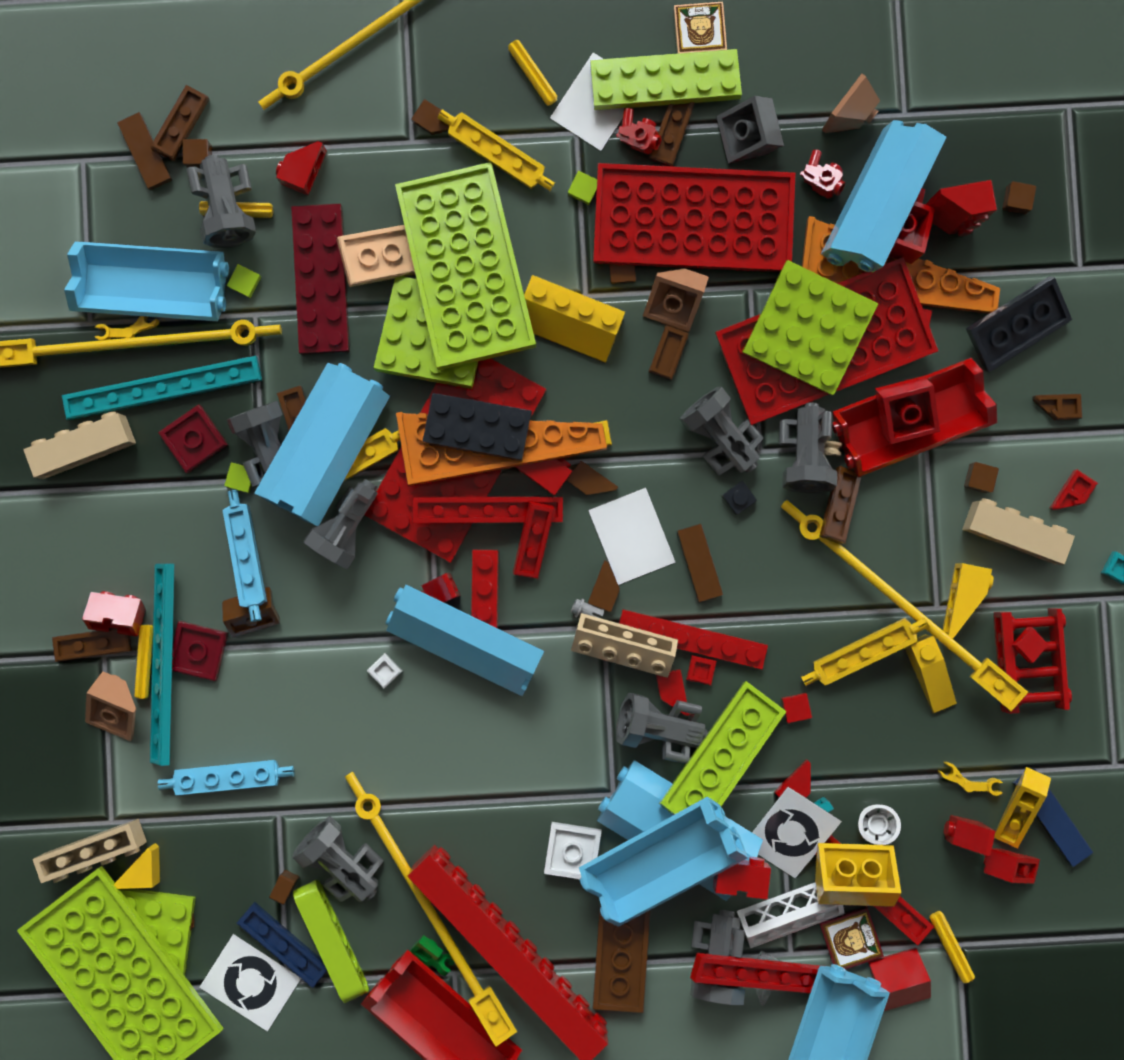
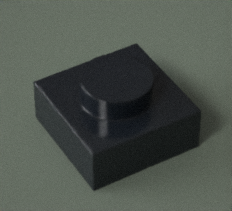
M743 480L722 495L735 515H738L757 501Z

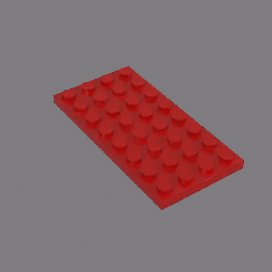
M598 163L593 263L781 272L787 260L792 262L796 173Z
M904 257L885 264L875 272H864L837 283L877 302L878 305L836 391L938 352ZM760 314L715 332L751 425L829 395L742 353Z
M489 358L478 361L472 389L436 383L420 413L428 415L432 393L531 410L532 417L546 392V388ZM401 446L376 491L378 494L364 515L451 563L473 523H412V497H488L503 469L409 486Z

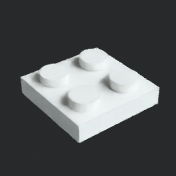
M552 822L544 874L580 879L579 867L598 857L601 829Z

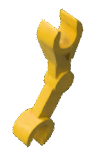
M140 316L133 325L124 329L110 328L105 324H98L95 327L105 329L106 334L103 337L95 336V338L100 341L110 340L111 338H134L141 331L157 327L160 321L155 319L148 323L147 318L149 316Z
M944 762L951 768L949 774L945 775L942 771L938 770L941 777L956 782L967 792L987 791L995 796L1003 793L999 790L992 791L993 783H1003L997 778H990L986 782H973L964 778L958 769L949 762Z

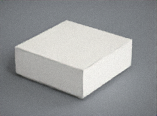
M384 653L367 672L384 689L402 672V669Z

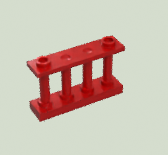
M1048 608L1047 617L1017 619L1012 616V612H993L998 667L1016 682L1022 678L1052 676L1054 681V691L1027 693L1012 711L1008 710L1003 704H1001V711L1009 714L1020 713L1019 706L1022 704L1054 701L1056 708L1070 710L1072 693L1070 688H1068L1063 629L1066 626V618L1064 613H1062V609ZM1049 626L1050 641L1047 642L1048 646L1043 652L1051 651L1052 666L1019 669L1016 666L1015 656L1020 653L1012 646L1015 642L1013 631L1018 628Z

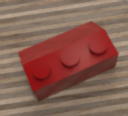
M991 180L942 188L925 204L936 208L932 221L934 225L949 235L958 233V236L972 234L975 228L980 227L982 222L989 220V216L997 211Z

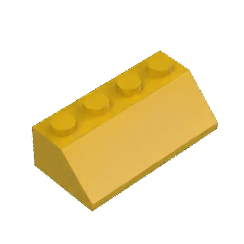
M532 275L524 297L533 334L606 363L624 319L625 312Z

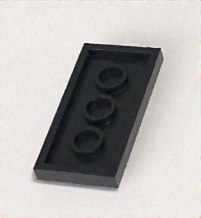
M1049 276L967 327L966 331L984 371L991 372L1072 321V317L1055 277Z
M432 393L422 442L434 446L523 461L532 411Z

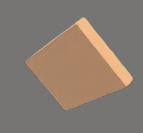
M404 225L339 236L336 239L349 287L395 279L400 276L415 275Z

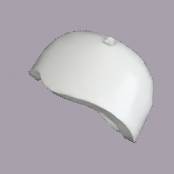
M871 805L866 807L860 814L858 821L859 831L868 842L886 845L898 837L901 830V822L899 816L892 808L885 805Z

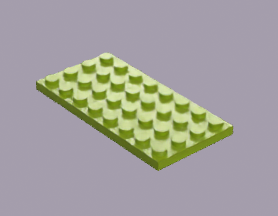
M489 162L395 184L438 371L536 348L492 163Z
M103 866L96 869L17 930L113 1060H185L223 1030V1026L121 890L114 886L115 882Z

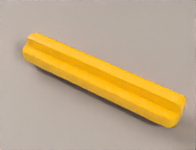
M519 40L511 42L508 45L509 52L545 104L550 106L557 101L556 93Z
M201 201L199 203V212L202 216H205L209 208L208 201ZM236 202L239 208L248 216L257 218L273 217V206L270 203Z
M141 625L139 628L134 693L135 698L146 699L149 695L153 642L152 625Z
M941 911L932 913L929 918L960 980L963 983H969L975 979V975L944 914Z

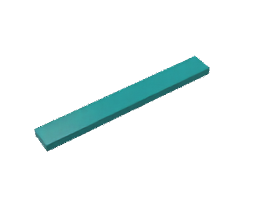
M251 356L62 395L66 420H74L262 381L258 357Z
M155 564L150 763L160 766L170 765L174 564Z

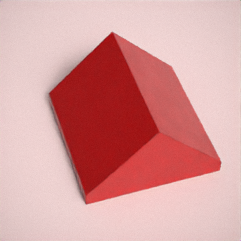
M917 948L868 962L872 978L878 980L881 983V987L890 992L884 1011L931 998V980Z

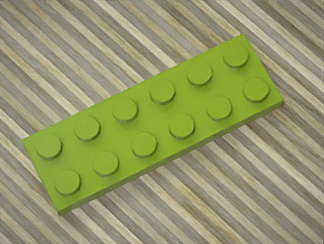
M737 49L590 60L594 110L739 100L742 97Z
M747 681L743 682L659 804L673 815L706 797L722 806L786 711Z

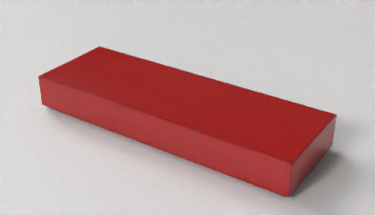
M529 501L513 568L514 575L538 579L554 514V506Z

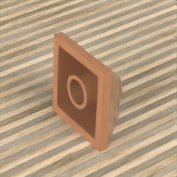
M860 75L831 113L822 129L823 132L830 133L860 129L865 121L870 124L879 112L875 108L880 100L865 75Z
M687 269L657 273L643 316L689 332L704 294L708 276Z
M102 671L87 692L85 722L132 741L136 707L127 683L116 675H110Z

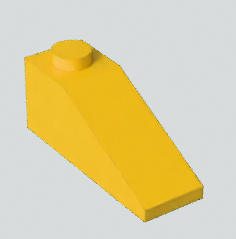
M955 563L942 629L951 638L956 636L988 594V590L992 588L994 580L993 575H991L992 569Z
M926 634L918 637L917 642L905 647V650L932 713H936L957 704L944 658L935 637Z
M1026 767L1000 820L994 838L1018 849L1047 797L1051 781L1050 777Z

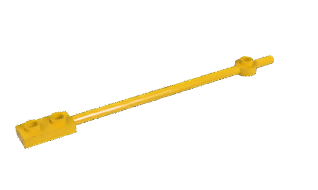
M404 0L300 73L293 71L284 72L278 79V88L259 100L258 103L265 110L284 96L289 99L298 98L304 91L305 81L422 0ZM296 84L293 90L288 89L289 85Z
M238 320L232 325L231 329L45 346H36V341L32 338L0 341V368L37 365V356L233 339L239 345L248 346L254 343L259 336L281 335L282 328L281 325L255 327L247 320ZM244 330H248L249 335L245 338H242V332Z
M788 500L781 505L784 511L800 523L799 529L803 537L809 540L819 539L916 622L925 617L930 625L926 630L974 670L969 677L1008 710L1012 711L1026 696L1028 691L990 659L986 658L982 663L842 545L819 537L823 523L822 518L817 515L806 516ZM809 523L816 524L817 529L815 532L808 531L807 526Z
M354 772L349 773L345 776V779L357 797L355 804L357 814L363 819H370L473 992L474 997L468 1001L494 1045L498 1046L515 1034L517 1030L492 988L488 986L484 990L482 989L431 901L407 877L411 868L378 814L381 808L379 799L373 794H366ZM365 802L372 803L373 808L371 811L367 812L363 809Z

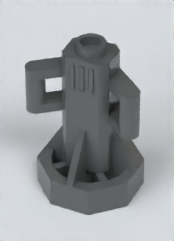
M209 155L201 161L200 168H187L192 194L206 198L209 208L200 228L203 244L214 248L236 247L253 240L256 233L254 219L246 215L236 204L235 196L252 190L247 165L241 164L228 168L227 159L220 158L218 155ZM239 175L240 185L233 187L231 177ZM199 179L203 180L204 187L200 186Z
M716 387L702 396L684 412L679 420L688 431L709 437L717 445L706 452L703 457L718 476L733 466L739 473L744 471L749 473L758 466L756 461L759 460L760 456L754 449L762 441L763 436L754 425H751L749 419L743 421L738 428L735 426L731 417L729 402L731 398L722 387ZM744 431L751 437L752 441L750 443L742 435ZM721 451L729 460L723 465L715 457Z
M277 401L226 419L231 432L250 445L255 453V458L243 463L252 487L259 485L264 477H259L254 464L259 463L262 473L265 475L281 446L278 440L281 415L283 414Z
M806 403L804 408H799L797 410V420L782 419L779 422V445L796 446V460L792 467L786 468L783 472L782 487L793 492L815 494L833 491L837 486V471L832 469L824 455L825 442L832 437V412L825 411L817 403ZM789 427H797V439H789Z
M366 479L363 483L359 482L355 489L349 486L336 506L340 512L338 516L311 528L304 539V543L335 564L348 569L355 558L356 527L378 494L376 492L378 487Z
M628 692L621 704L616 723V741L621 745L637 748L638 745L654 739L662 740L664 760L687 764L690 759V747L698 748L708 734L705 724L697 722L702 712V706L677 700L670 714L667 715L661 713L647 697ZM680 712L690 713L688 719L678 717ZM671 743L680 744L681 753L671 751Z
M331 816L320 821L294 850L292 858L302 868L309 866L323 869L331 875L323 883V886L339 902L351 896L358 902L364 899L368 901L376 894L378 880L373 874L382 864L383 859L367 843H364L356 854L352 856L345 848L341 825ZM363 855L372 863L368 870L359 863ZM336 883H340L346 890L343 891Z
M720 909L719 914H713L712 923L694 921L691 947L707 949L708 954L742 958L745 931L739 929L741 918L734 917V911ZM704 928L711 929L709 944L702 943ZM692 980L690 995L709 1002L744 1005L745 988L695 983Z

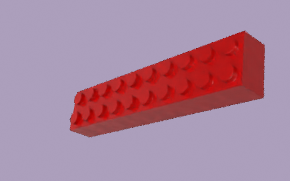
M434 844L412 866L407 877L579 1060L594 1059L608 1045L607 1022L598 1012L594 1014L588 1008L590 1006L588 1001L581 994L577 996L571 990V983L563 975L559 977L553 971L555 967L546 957L542 959L536 953L537 948L529 939L524 940L519 935L520 930L511 920L507 922L501 914L503 912L494 902L490 904L484 897L485 892L477 884L472 885L467 879L468 875L465 870L459 865L455 867L449 860L451 857L448 852L442 847L438 849Z

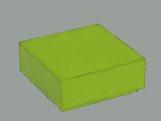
M578 171L568 190V195L590 205L597 191V179Z
M237 264L227 287L251 298L261 276Z
M231 462L224 486L250 493L252 485L244 466Z

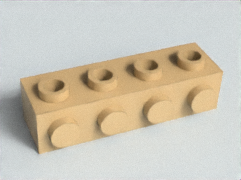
M109 412L102 415V419L96 422L86 421L80 423L78 429L72 431L62 430L55 433V437L49 440L39 439L33 441L31 447L23 449L33 477L46 479L136 444L126 416L119 413L116 414V412Z
M982 498L981 501L972 502L962 530L1055 565L1065 564L1075 537L1067 533L1068 529L1058 525L1049 527L1043 524L1044 520L1037 517L1029 516V518L1020 516V511L1006 507L1005 510L996 507V502Z
M581 613L571 651L668 678L675 659L678 640Z
M138 818L43 853L34 858L33 862L41 883L53 880L56 883L68 878V873L77 871V874L92 869V865L100 862L101 865H105L115 861L117 855L124 853L125 857L135 854L140 851L139 847L147 841Z

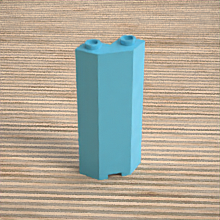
M893 120L883 128L821 252V255L826 257L829 263L843 266L852 260L858 264L860 269L866 272H875L884 266L944 144L946 136L921 123H916L915 127L903 126V121Z
M75 241L67 254L72 277L64 292L69 311L218 321L221 312H224L226 309V299L224 296L229 265L224 260L223 252Z
M327 363L257 487L255 494L271 504L289 511L303 521L319 526L390 397L382 390L383 386L374 380L368 381L352 372L351 368L342 363H339L338 366Z
M405 585L404 589L401 587L398 589L393 600L397 603L385 623L388 625L386 631L523 696L544 650L409 585Z
M634 760L628 768L624 766L617 776V780L620 782L611 797H605L598 808L601 814L597 821L625 839L630 840L673 816V814L659 804L672 783ZM723 816L729 827H735L739 833L748 856L745 860H749V857H757L763 839ZM714 876L700 883L701 886L725 901L732 896L715 893L713 889Z
M706 797L579 867L581 873L580 882L585 891L599 897L602 917L619 927L747 859L748 856L735 827L730 828L723 818L725 812L721 806L709 797Z
M831 964V967L819 966L788 1060H867L890 992L882 988L878 980L870 977L864 978L848 972L839 965Z

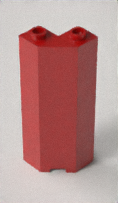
M972 358L925 375L934 385L940 432L890 444L882 434L876 395L833 411L834 422L832 423V430L835 436L839 438L840 443H843L842 448L845 453L844 459L847 467L853 469L857 476L860 477L996 424L997 404L984 391L983 370Z
M409 950L404 952L394 962L389 972L376 983L361 1003L363 1007L424 1060H518L517 1058L522 1052V1049L509 1038L495 1046L471 1004Z

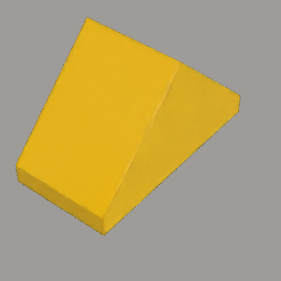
M155 843L147 848L114 883V886L117 889L153 888L160 882L159 846Z

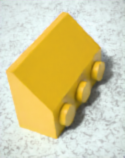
M818 843L815 875L818 904L895 906L901 895L894 845Z

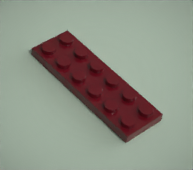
M340 203L291 206L299 354L350 352L346 275L344 274L345 269L336 240L337 237L344 236L342 205Z

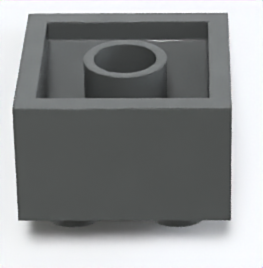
M753 96L716 116L728 163L764 156L784 146L772 98Z

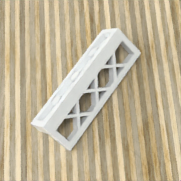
M812 883L738 910L737 913L739 918H741L740 921L749 946L753 948L845 914L843 905L818 904L816 883ZM802 896L809 899L805 907L799 908L792 905L795 898ZM776 905L785 908L783 915L777 917L769 914V912ZM754 913L762 916L758 924L748 927L745 919L746 916Z

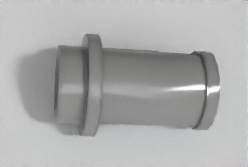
M582 598L581 600H575L571 613L576 618L581 613L597 617L592 613L603 616L604 610L585 603Z

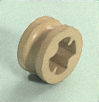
M826 441L824 455L841 456L839 448L842 447L843 443Z

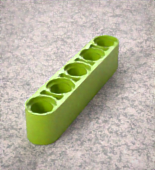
M314 880L294 890L293 897L343 1003L368 993L369 986L319 880Z

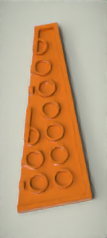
M809 216L806 224L801 267L835 283L866 272L860 269L858 264L852 260L843 266L829 263L827 258L821 255V252L835 225L816 220L815 217ZM888 256L885 264L897 259ZM918 258L913 264L906 263L922 306L987 314L998 309L999 287L975 278L971 279L960 275L952 269L939 267L928 260L924 261Z
M396 413L409 486L607 450L602 423L530 420L523 461L424 444L422 441L428 415L426 413Z

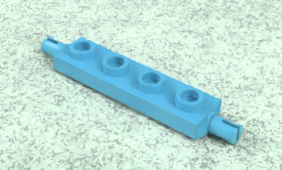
M232 490V492H227L230 506L223 510L239 605L249 608L250 621L257 622L262 620L259 605L267 602L253 522L250 507L247 504H240L238 490Z
M276 760L174 770V775L171 779H159L158 784L167 785H158V789L173 788L175 795L181 796L278 786L280 777H294L295 772H285L294 771V766L279 767Z

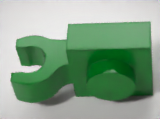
M425 935L410 950L427 967L434 966L443 976L450 972V969L445 966L444 962H447L450 966L455 963L450 954H442L443 950L438 947L437 943Z

